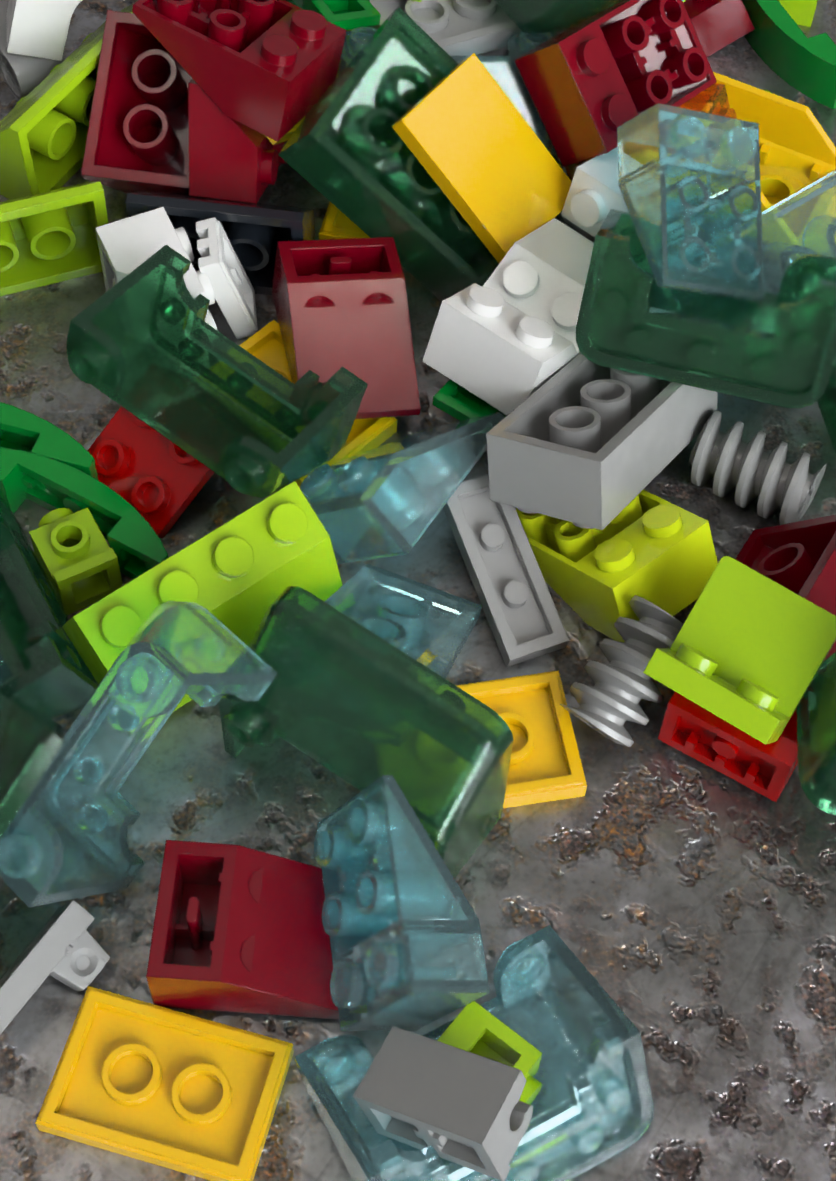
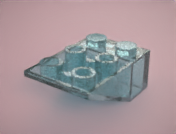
M658 103L617 127L618 185L657 286L757 302L764 300L758 123Z
M382 775L318 822L314 841L315 858L317 863L322 866L325 892L322 923L325 932L330 936L333 961L330 993L333 1003L338 1007L341 1031H390L393 1026L407 1031H416L490 993L479 919L393 775Z

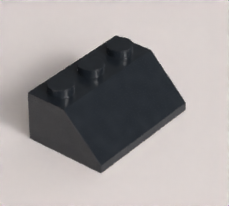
M153 191L128 193L125 201L127 217L164 207L174 229L183 227L188 235L194 255V261L191 263L195 271L200 270L198 258H202L197 250V240L200 238L196 232V222L216 217L217 221H220L241 262L255 294L272 295L277 242L315 240L314 209L261 203L255 204Z

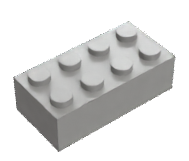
M614 328L607 329L486 433L490 500L516 507L525 513H539L569 521L580 528L603 530L701 432L709 417L717 410L718 350Z

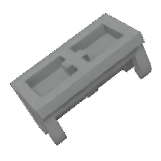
M393 1026L353 1095L378 1134L501 1181H505L511 1169L509 1163L529 1126L533 1112V1105L519 1101L527 1081L520 1069Z

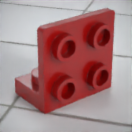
M150 369L87 450L94 457L98 480L131 504L150 524L160 539L166 536L216 470L222 472L228 466L249 475L263 457L184 385Z
M823 690L821 695L801 699L778 741L765 745L684 696L674 692L668 702L658 740L777 802L830 707L833 697L830 693Z

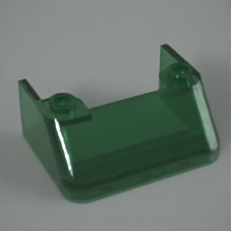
M297 586L285 588L267 609L219 701L225 751L236 758L245 746L251 748L258 744L263 747H271L281 737L386 808V821L392 830L389 838L400 852L418 862H422L424 859L431 862L429 890L441 897L502 817L513 747V734L510 728L490 707L312 593Z

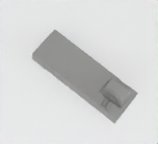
M489 473L441 488L439 494L440 503L450 523L454 538L506 667L565 648L569 638L517 511L513 506L490 500Z
M72 900L56 910L0 978V1035L49 975L79 992L89 986L110 959L107 952L86 930L95 917L76 901Z

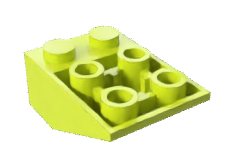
M642 490L603 530L580 528L569 521L539 513H525L516 508L545 582L587 625L615 641L625 642L614 625L619 617L639 621V618L629 604L635 595L650 601L670 615L675 616L699 598L718 565L709 521L645 490Z

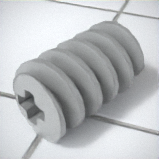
M715 410L702 428L690 454L688 467H692L691 483L702 487L714 477L713 494L723 498L736 487V505L746 508L758 497L757 515L767 519L781 507L780 525L798 522L807 511L818 490L827 463L814 475L809 473L810 454L805 451L792 464L787 463L788 443L784 441L768 454L764 452L766 433L759 431L748 443L742 441L744 423L739 420L726 433L720 431L722 412Z
M637 595L631 599L629 604L639 618V621L619 617L614 624L625 642L605 638L599 645L601 651L610 662L609 665L589 660L584 666L595 685L590 686L574 682L570 686L569 690L580 705L579 708L560 704L607 739L627 747H631L634 740L623 726L625 721L646 725L649 721L638 704L641 698L660 704L664 700L663 695L653 682L655 679L643 672L657 648H670L683 626V623Z

